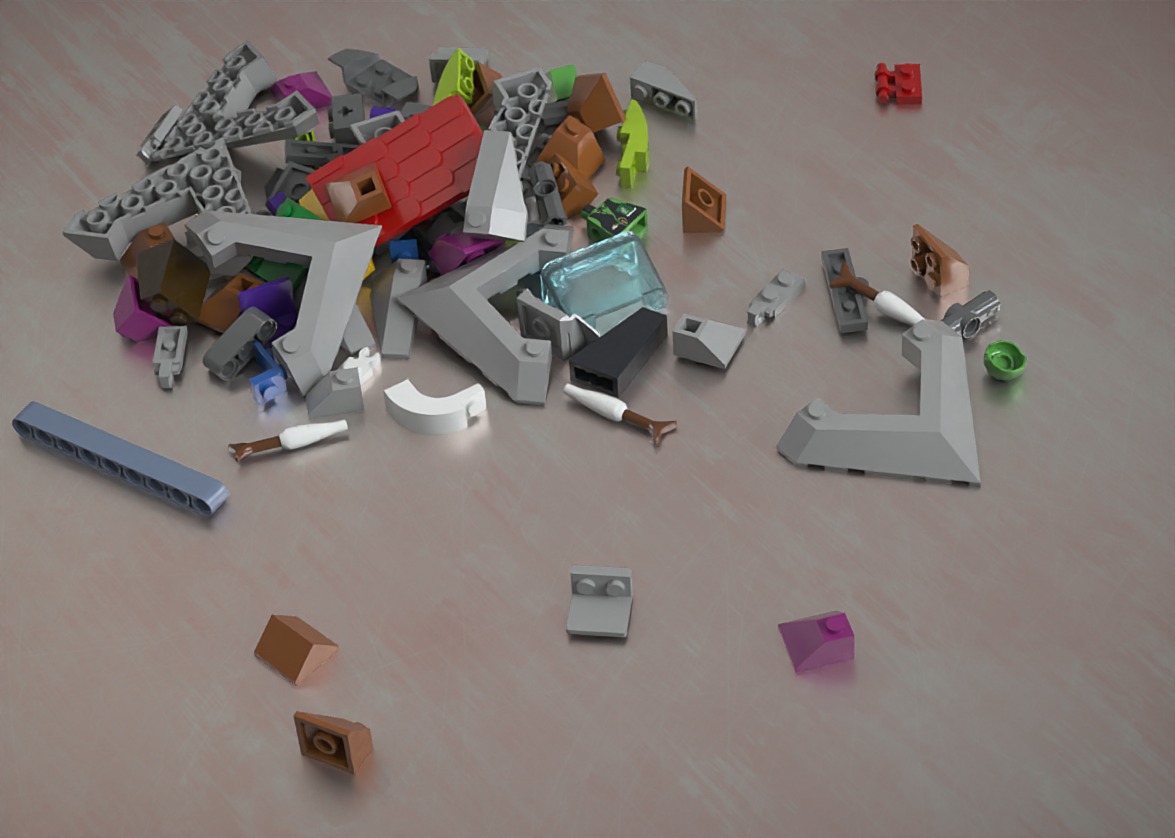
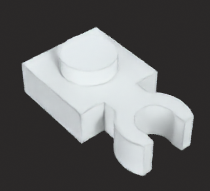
M365 347L360 350L357 360L349 357L337 370L358 367L360 385L362 386L373 375L372 369L380 365V353L377 352L373 357H369V348Z

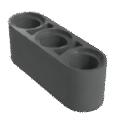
M252 306L248 308L207 350L203 357V365L223 381L232 379L255 355L253 343L259 342L263 346L273 336L277 329L276 321L257 307Z

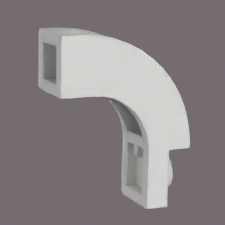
M408 379L383 390L386 411L403 427L423 434H448L468 428L467 418L487 410L485 391L479 383L444 398H433L421 394Z

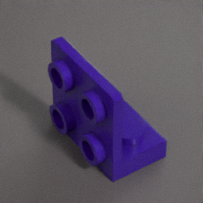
M289 277L237 294L241 315L248 308L254 306L277 323V329L273 336L263 345L264 349L272 348L273 341L296 328L298 314Z

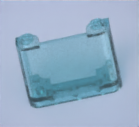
M632 231L618 234L546 263L540 273L543 302L555 309L561 310L568 317L575 313L594 329H596V318L642 301L645 308L653 311L669 306V294L642 241Z

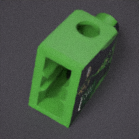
M607 198L597 208L586 204L581 211V218L587 220L588 237L616 257H619L648 229L647 209L618 199Z

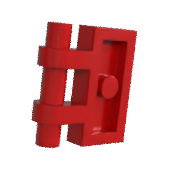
M884 63L877 65L874 73L875 81L877 82L875 93L880 103H886L889 99L896 98V105L922 104L920 64H894V71H889Z

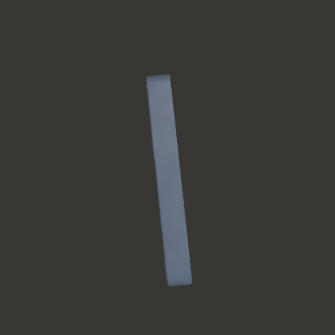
M30 402L12 420L13 428L22 437L202 516L211 517L229 497L226 486L212 477L38 402Z

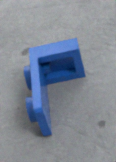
M404 234L398 241H390L392 263L397 259L420 260L417 239L408 240Z
M259 342L253 343L256 362L264 372L249 379L252 398L257 405H260L287 392L285 380L288 379L283 365H277L271 351L268 348L264 349Z

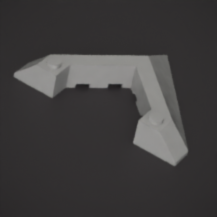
M247 40L225 55L223 67L215 69L206 82L208 84L207 89L196 95L179 119L178 124L173 127L165 138L164 142L166 144L164 148L156 151L152 159L159 161L184 157L195 152L199 147L206 150L215 145L214 141L223 137L227 149L297 138L311 132L314 126L319 124V119L314 107L297 90L277 104L266 106V111L256 112L254 108L248 109L255 95L260 91L270 88L277 78L264 56Z
M541 67L493 81V104L498 110V114L493 118L488 131L512 133L520 179L551 88V82ZM397 110L351 124L350 129L360 145L370 139L378 138L404 122L405 119L400 111Z
M221 137L214 141L215 145L205 151L198 149L179 159L180 161L131 184V190L121 195H118L116 192L98 202V207L87 213L83 209L74 214L62 233L64 237L92 257L118 261L129 243L133 242L138 233L154 225L165 222L167 226H170L197 213L201 215L207 210L244 214L252 213L224 139ZM204 255L211 274L233 277L253 258L252 255H248V257L236 255L213 268Z
M209 210L185 223L186 229L213 268L236 255L258 256L268 261L284 264L289 262L309 268L296 328L272 342L273 355L283 365L287 375L304 398L331 371L382 225Z
M546 224L526 234L525 242L512 241L396 298L401 306L410 309L415 314V317L427 328L439 334V338L470 364L474 363L481 369L482 374L497 387L500 385L507 391L509 397L516 403L545 406L552 364L551 341L523 338L487 299L497 293L501 295L517 285V280L527 274L533 275L539 270L567 272L574 226Z
M926 319L920 320L902 334V356L921 371L920 415L838 414L817 397L796 413L778 442L776 449L795 466L807 467L808 464L825 466L826 470L848 472V469L865 470V474L907 479L923 478L926 481L951 483L952 480L969 482L970 486L981 487L962 337L943 321Z

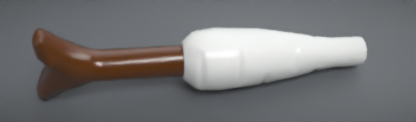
M847 262L842 263L840 276L832 280L829 285L830 288H852L874 301L875 308L881 313L908 325L914 326L920 320L925 319L889 291L878 292L856 279L851 273Z
M569 383L564 388V394L577 399L603 417L615 422L625 420L648 430L652 435L655 445L660 442L661 435L670 432L677 426V421H653L630 411L626 403L606 394L578 388Z
M346 420L292 426L282 430L279 436L251 443L229 444L228 450L234 454L235 460L239 462L250 454L282 447L285 450H293L304 447L335 433L347 431L348 428Z

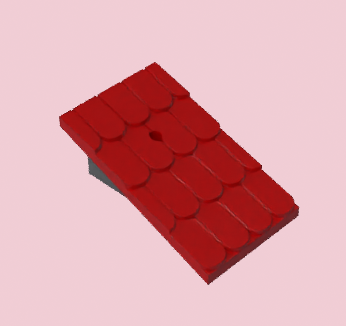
M456 94L445 98L421 114L413 115L378 138L370 139L345 156L340 155L306 176V179L329 221L339 222L325 183L375 162L392 208L357 223L382 225L373 252L382 255L390 248V241H398L416 224L469 196L484 133L462 96Z

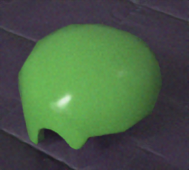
M1004 340L990 343L983 357V364L987 373L995 379L1010 381L1017 378L1023 372L1027 357L1023 355V352L1017 345L1011 341Z

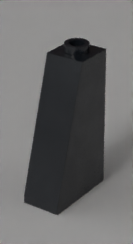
M644 307L640 308L569 359L570 380L619 398L668 336L667 315Z

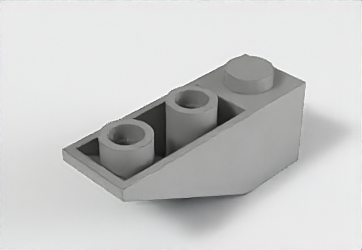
M646 60L630 76L631 97L694 121L697 120V99L668 68Z

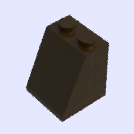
M175 239L137 253L136 262L141 300L176 326H185L198 321L211 274L207 263Z

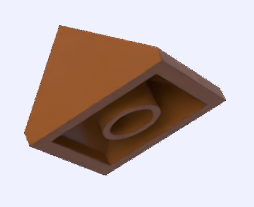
M687 166L684 169L682 191L683 232L721 233L724 230L726 194Z
M271 615L254 650V655L291 683L298 685L339 651V646L297 616Z

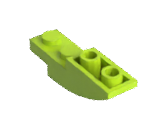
M459 48L453 52L442 73L433 106L445 98L456 94L462 96L466 104L472 103V93L474 90L473 70L475 65L472 58Z
M630 100L628 109L623 110L626 120L617 129V141L621 142L622 161L618 160L616 175L620 176L621 187L631 188L636 171L647 172L649 163L647 122L636 100Z

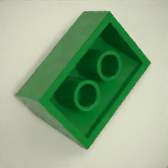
M288 197L278 207L276 213L278 217L323 220ZM253 256L246 265L247 268L268 282L289 277L293 293L309 269L302 267L300 264L278 263L264 260L263 257Z

